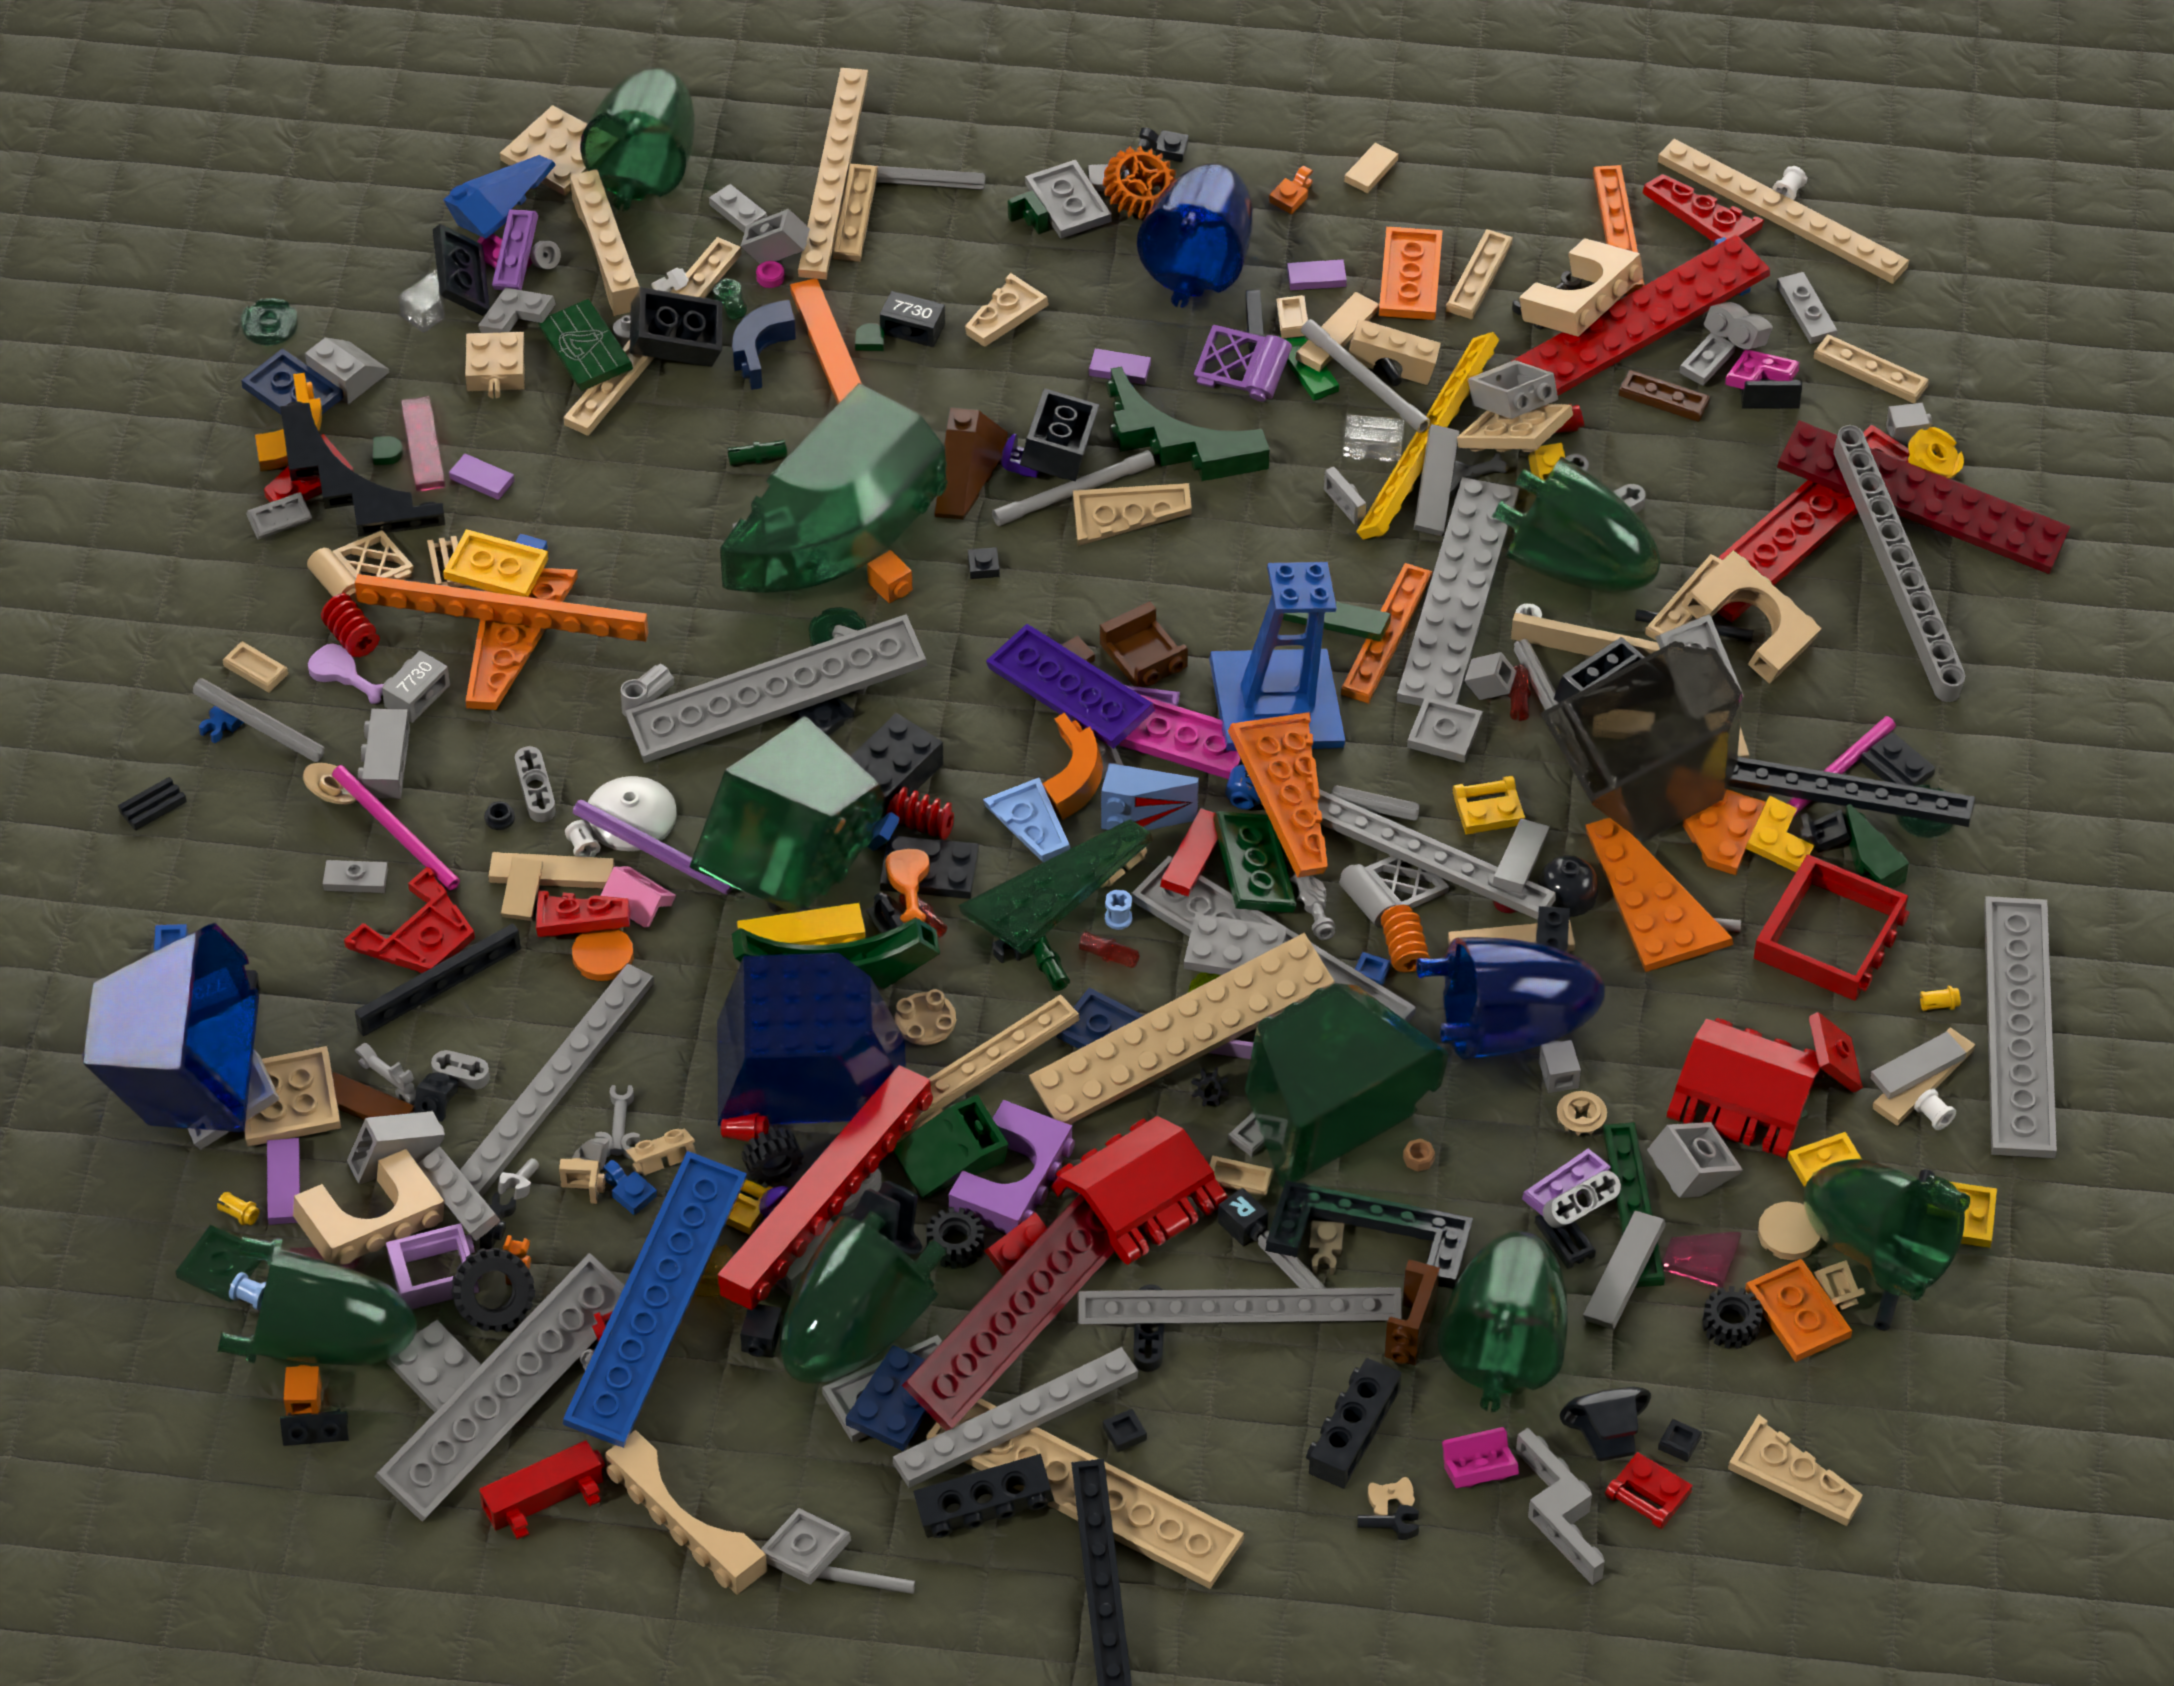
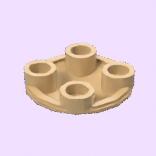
M933 989L929 992L915 993L907 998L900 999L896 1005V1029L903 1038L911 1043L919 1045L936 1044L946 1039L954 1030L957 1021L955 1008L940 990Z

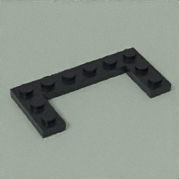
M1285 1181L1266 1240L1265 1251L1297 1257L1310 1216L1327 1221L1433 1241L1427 1264L1440 1268L1439 1287L1455 1289L1471 1233L1473 1218Z

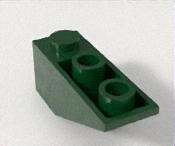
M1851 804L1847 805L1845 816L1852 838L1848 840L1857 875L1891 889L1906 882L1909 862L1905 855L1897 851L1888 842L1885 835L1878 832L1868 822L1864 814L1858 812Z

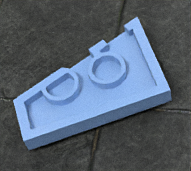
M1040 778L983 799L985 807L1042 862L1071 852L1069 842Z

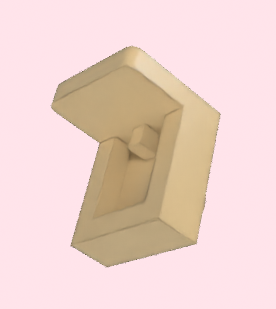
M581 1158L561 1159L559 1166L561 1187L589 1189L590 1203L597 1204L598 1194L604 1193L605 1174L600 1173L599 1161Z
M1847 1260L1814 1272L1823 1290L1835 1306L1839 1305L1840 1310L1859 1304L1857 1298L1866 1294L1864 1288H1857Z

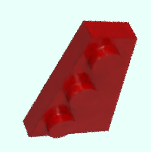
M322 434L323 441L332 453L354 472L353 467L329 439ZM289 466L264 488L265 497L269 502L299 492L302 493L304 500L307 501L322 493L320 478L291 481Z
M538 890L536 917L538 937H555L562 934L588 933L596 930H616L622 927H630V904L628 898L594 895L589 899H576L574 893H563L562 897L549 896L548 891Z

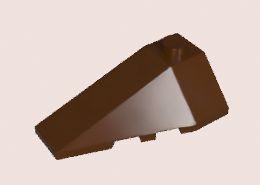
M950 408L935 517L964 520L979 497V491L985 482H989L997 464L1001 463L1002 451L1008 440V432L979 410Z

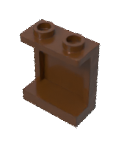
M1151 601L1100 624V645L1134 687L1144 688L1154 685L1159 680L1171 674L1179 673L1188 667V648L1184 644L1178 647L1156 621V608Z
M1408 1260L1405 1269L1402 1306L1412 1308L1408 1320L1394 1317L1388 1318L1385 1342L1386 1358L1392 1359L1397 1363H1408L1416 1366L1437 1305L1439 1267Z

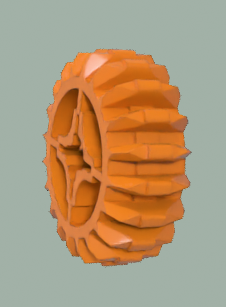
M1142 146L1137 148L1136 152L1131 147L1126 149V152L1120 150L1116 157L1110 159L1108 167L1104 170L1103 186L1106 187L1104 191L1105 196L1111 197L1110 205H1119L1118 212L1128 211V218L1135 213L1139 220L1144 217V214L1151 219L1155 213L1161 215L1165 208L1168 209L1171 206L1172 199L1177 194L1178 179L1175 178L1176 170L1169 169L1171 166L1170 161H1162V153L1157 156L1153 155L1152 148L1148 152H1144ZM1128 170L1129 175L1126 179L1121 180L1120 174ZM1159 186L1160 192L1153 196L1152 190H1154V187Z

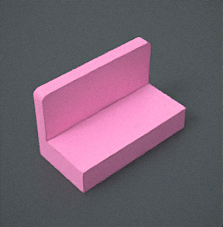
M629 866L614 867L600 895L628 898L630 919L643 927H650L658 908L672 906L676 897L675 894Z

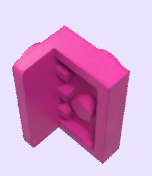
M1504 1427L1451 1438L1442 1442L1444 1469L1455 1488L1472 1487L1478 1483L1503 1480L1509 1476L1519 1474L1518 1462L1508 1447L1507 1431Z

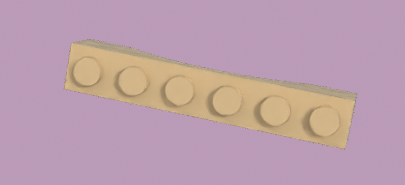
M597 170L570 175L572 200L578 217L584 223L590 236L613 315L629 313L631 302L639 290V284Z
M636 1430L629 1435L624 1448L615 1445L605 1453L606 1472L610 1479L616 1484L620 1482L627 1489L629 1496L636 1504L642 1503L658 1525L664 1524L670 1530L673 1539L680 1546L686 1545L692 1551V1555L702 1567L707 1566L712 1570L716 1580L722 1587H729L738 1595L767 1572L766 1554L744 1533L731 1532L709 1526L692 1517L675 1502L661 1479L657 1450Z

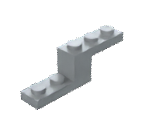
M1526 1428L1518 1434L1516 1453L1549 1486L1530 1499L1528 1518L1576 1569L1594 1585L1603 1578L1604 1557L1595 1546L1591 1547L1583 1539L1582 1533L1573 1524L1590 1512L1591 1490L1584 1481H1579L1570 1472L1568 1465L1563 1459H1557L1549 1450L1547 1443L1542 1437L1536 1436L1529 1428Z

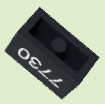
M891 291L880 313V327L883 329L884 335L933 348L945 326V304Z

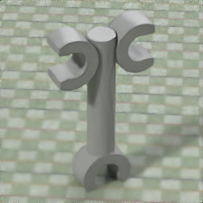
M363 1043L355 1049V1052L362 1057L358 1062L363 1068L368 1069L371 1067L397 1087L395 1094L399 1100L405 1098L407 1103L415 1105L416 1090L414 1089V1084L411 1083L414 1077L409 1069L404 1072L399 1062L390 1067L377 1057L374 1050L367 1043Z
M616 1085L610 1087V1100L614 1104L612 1137L606 1132L595 1133V1138L610 1140L607 1157L611 1154L616 1156L623 1154L626 1158L632 1159L626 1150L633 1148L629 1147L630 1145H636L640 1142V1134L628 1133L624 1136L627 1106L634 1100L632 1085H628V1091L625 1095L616 1094Z

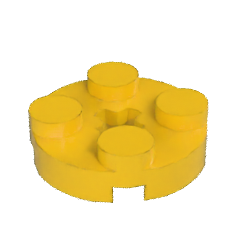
M1936 427L1918 430L1908 444L1910 454L1908 463L1952 479L1962 469L1964 457L1962 451L1958 454L1954 446L1957 442L1954 438Z

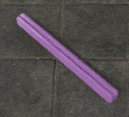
M578 800L575 804L573 814L723 894H729L734 886L733 879L584 800Z

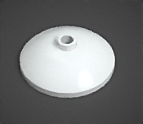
M628 776L611 780L600 786L588 800L589 804L659 841L668 836L676 822L677 812L673 796L663 785L649 778ZM590 823L592 836L601 844L620 851L640 850Z

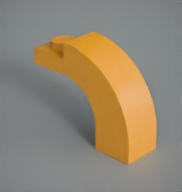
M305 373L293 374L297 401L310 403L312 417L317 430L320 431L322 423L320 398L314 399L312 382H306ZM284 429L276 432L255 434L260 471L278 469L288 465Z

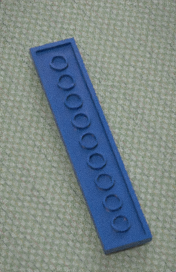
M686 1152L566 1411L563 1425L624 1448L746 1181L747 1173L695 1153Z

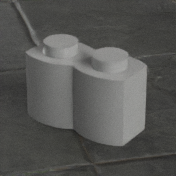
M1733 302L1711 306L1704 322V326L1711 333L1721 337H1728L1734 345L1742 349H1753L1766 345L1773 329L1768 320L1758 315H1749L1742 306Z

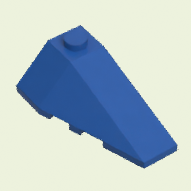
M537 155L456 186L443 201L458 226L486 239L506 223L509 209L511 210L516 204L522 205L527 199L524 194L529 189L538 187L556 165L554 161Z

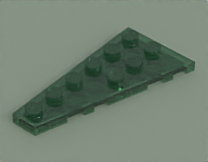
M1129 819L958 905L961 914L1023 954L1153 841L1151 832Z

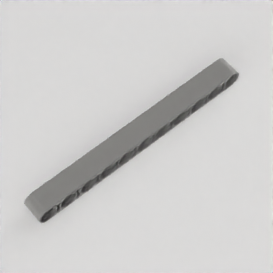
M1843 426L1837 435L1833 450L1834 456L1936 697L1941 701L1953 702L1960 696L1966 677L1964 669L1865 436L1857 426Z

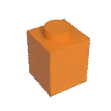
M889 550L867 563L868 583L889 604L898 598L906 596L913 590L912 570L893 551Z
M299 1365L297 1367H286L284 1386L286 1416L290 1412L291 1414H318L320 1412L322 1382L319 1366Z

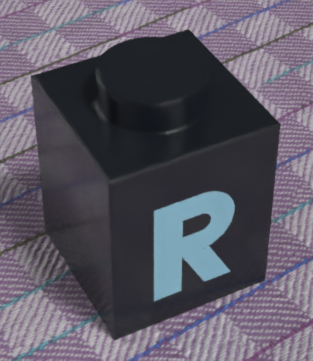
M1241 1188L1219 1204L1218 1223L1244 1247L1252 1240L1257 1241L1258 1237L1267 1230L1268 1211L1244 1188Z

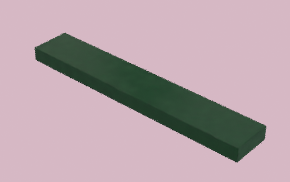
M1635 1122L1603 1125L1608 1162L1611 1166L1610 1171L1618 1177L1621 1184L1620 1193L1615 1199L1622 1236L1635 1211L1653 1216ZM1658 1242L1635 1288L1664 1285L1665 1276Z

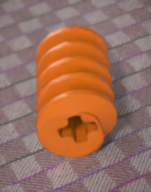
M1405 904L1391 907L1381 916V925L1386 937L1388 952L1391 956V964L1395 970L1404 973L1422 970L1428 966L1431 960L1428 954V946L1425 943L1426 938L1423 934V927L1420 924V916L1412 912L1411 907Z

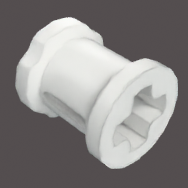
M1796 166L1787 167L1782 180L1777 181L1773 186V190L1792 200L1796 198L1797 190L1804 187L1807 183L1805 172Z
M586 820L574 821L565 829V836L569 841H572L574 846L573 853L576 857H595L601 848L599 842L593 839L591 825Z
M1929 1089L1918 1098L1914 1109L1918 1113L1923 1112L1932 1121V1127L1935 1130H1941L1951 1123L1956 1115V1110L1952 1106L1948 1107L1938 1097L1939 1094L1935 1089Z

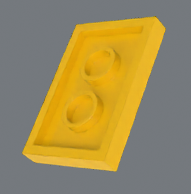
M466 529L443 571L444 579L494 593L529 597L549 559L548 551Z

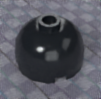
M1570 855L1554 858L1544 866L1538 879V885L1556 892V899L1551 907L1569 908V917L1585 914L1596 903L1598 876L1593 867L1582 858Z

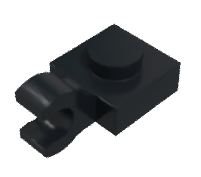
M1141 128L1138 148L1142 146V149L1146 151L1152 148L1153 151H1156V156L1162 153L1163 159L1183 162L1189 135L1162 130L1159 136L1150 128Z
M496 1192L493 1195L492 1205H489V1207L501 1221L480 1237V1248L489 1250L494 1248L496 1240H502L506 1229V1222L502 1220L505 1217L511 1216L516 1210V1199L513 1196L509 1204L501 1205L499 1204L500 1194Z

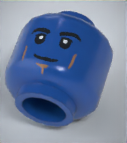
M1244 764L1235 766L1231 770L1225 790L1227 798L1232 805L1240 809L1247 810L1258 806L1262 802Z

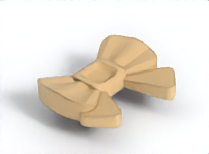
M1407 1477L1401 1478L1397 1483L1385 1484L1383 1486L1370 1483L1368 1486V1500L1374 1508L1376 1515H1388V1500L1397 1499L1402 1505L1413 1506L1414 1504L1413 1486Z

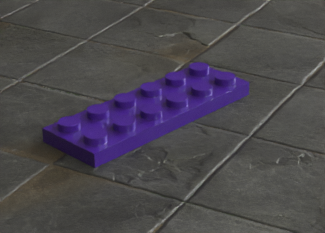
M1029 624L1022 627L986 660L990 670L1060 715L1065 713L1071 722L1076 720L1082 729L1090 727L1096 738L1113 749L1155 711L1152 702Z

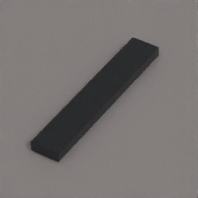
M512 923L355 1010L358 1031L362 1036H366L521 949L519 930Z

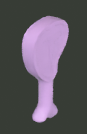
M334 643L326 644L309 659L308 670L314 680L319 682L338 681L344 685H353L367 694L371 704L380 703L384 684L375 685L359 676L353 657L342 646Z

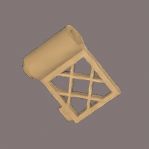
M383 530L333 551L329 548H320L309 557L307 562L308 569L332 597L346 593L349 594L355 603H358L355 580L357 574H361V571L377 574L376 577L405 580L412 577L414 568L412 563ZM379 542L385 547L384 552L369 549L370 546ZM353 554L361 556L359 562L347 560L345 556ZM366 557L380 559V566L364 563ZM386 561L396 562L401 565L395 569L384 567Z

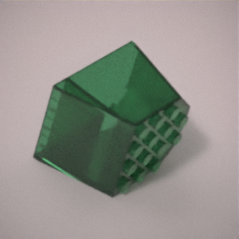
M804 716L724 771L689 867L699 873L796 913L805 905L807 907L810 906L816 897L820 894L825 895L831 886L836 883L840 884L846 878L850 866L862 849H865L873 838L871 830L882 815L883 810L880 807L885 796L876 780L810 719Z
M1334 983L1327 988H1318L1309 998L1300 1003H1291L1282 1013L1275 1017L1268 1016L1257 1025L1245 1092L1259 1125L1261 1135L1264 1137V1143L1279 1183L1283 1188L1285 1181H1299L1413 1116L1418 1110L1415 1104L1429 1090L1436 1092L1442 1085L1449 1057L1447 1051L1358 985Z

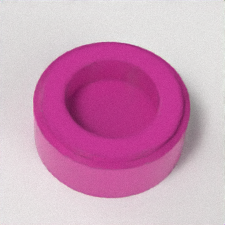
M776 261L761 263L756 269L757 282L765 288L780 286L785 279L784 267Z

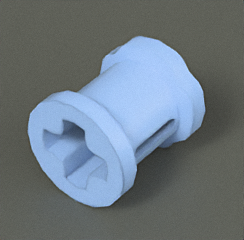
M1113 890L1106 895L1105 906L1107 911L1105 913V922L1112 929H1125L1132 922V913L1130 911L1132 897L1127 891Z
M240 1272L231 1283L229 1298L234 1301L244 1300L253 1304L254 1309L262 1310L270 1299L272 1285L267 1282L261 1284L248 1278L247 1274Z

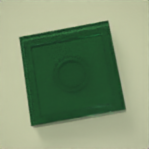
M210 1224L175 1271L176 1277L231 1303L233 1300L229 1298V1290L232 1281L240 1272L247 1274L248 1278H250L266 1256L265 1249Z

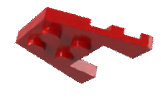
M426 867L408 883L409 891L427 903L387 939L362 923L344 939L345 947L373 958L424 973L458 954L475 939L474 930L456 904L453 905L447 896L446 890L442 884L439 885L429 867Z

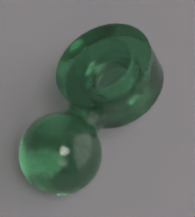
M723 279L716 283L713 288L714 300L723 301L725 313L730 319L739 320L743 318L747 312V305L742 299L741 284L732 279Z

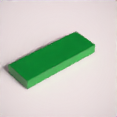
M1305 336L1283 338L1292 345L1286 363L1313 401L1339 392V383L1326 366L1318 372L1295 359L1296 352L1308 341Z

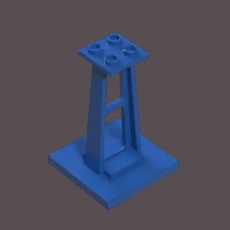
M1328 562L1268 563L1267 570L1272 596L1253 650L1210 652L1209 661L1219 716L1222 721V733L1225 738L1226 751H1237L1228 733L1232 723L1310 712L1311 718L1309 730L1310 734L1313 735L1312 749L1344 748L1345 736L1328 650L1321 649L1325 612H1336L1337 609ZM1284 613H1308L1305 633L1301 635H1278ZM1277 646H1304L1303 649L1296 650H1273Z

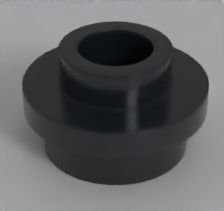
M493 802L485 812V823L494 830L507 829L515 821L514 810L506 802Z

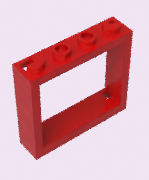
M1807 854L1756 939L1753 959L1856 1001L1861 990L1866 992L1873 977L1871 974L1873 969L1879 970L1886 947L1891 948L1898 934L1896 929L1899 925L1903 927L1909 917L1910 912L1906 910L1908 895ZM1811 884L1889 916L1855 976L1777 943Z

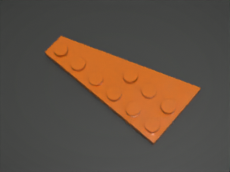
M544 568L529 597L563 602L578 578L577 570ZM480 619L466 695V708L497 710L546 629Z
M1310 712L1232 723L1228 733L1297 878L1323 874L1328 864L1325 838L1321 834L1322 812L1318 808L1320 795L1316 761L1312 756L1313 735L1310 734L1309 730Z
M1615 816L1586 824L1587 835L1645 972L1733 945V938Z

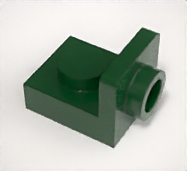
M1033 190L1008 200V218L1011 222L1024 218L1027 225H1032L1038 235L1049 231L1048 211Z

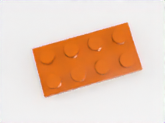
M1386 227L1379 316L1435 320L1443 230Z

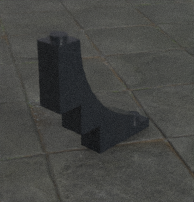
M295 401L288 403L286 406H280L291 481L320 478L325 509L354 505L358 537L369 536L381 530L384 533L445 525L443 503L424 502L419 506L413 507L411 492L394 490L378 485L363 478L344 465L323 441L312 417L309 402Z

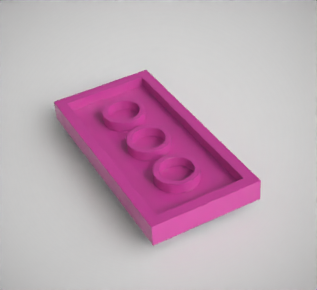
M1141 695L1153 703L1155 711L1120 742V746L1229 779L1231 770L1235 766L1240 765L1242 760L1237 751H1226L1225 738L1222 733V721L1220 719Z

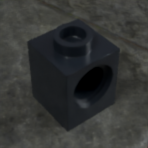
M757 1304L753 1310H747L740 1333L742 1352L755 1357L766 1356L773 1358L783 1326L781 1308Z

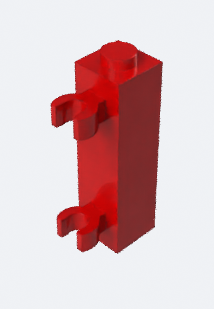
M587 1440L480 1488L481 1506L495 1531L510 1525L514 1536L518 1540L529 1535V1531L526 1528L528 1526L526 1517L581 1492L589 1507L601 1502L597 1494L600 1493L597 1484L603 1482L602 1468L605 1467L604 1460L598 1449L593 1451Z

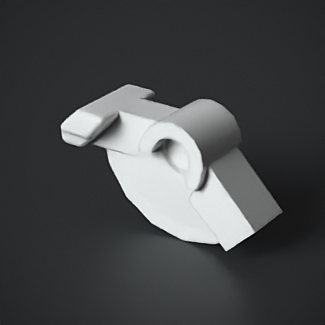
M675 268L667 272L668 279L663 277L651 283V286L654 290L666 292L671 291L670 287L673 286L677 291L685 287L689 280L682 268Z

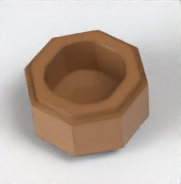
M1416 1139L1409 1141L1403 1151V1159L1408 1168L1419 1172L1430 1169L1435 1160V1151L1430 1142Z

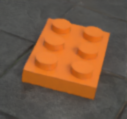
M1802 1258L1746 1283L1745 1291L1748 1294L1752 1292L1755 1295L1754 1301H1760L1762 1315L1795 1362L1851 1338L1852 1329Z

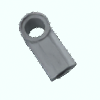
M660 663L658 666H653L639 679L628 680L622 684L620 689L621 710L625 717V710L654 701L674 685V677L667 667Z

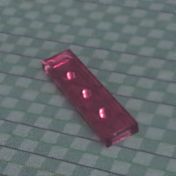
M430 396L401 400L416 491L445 487Z

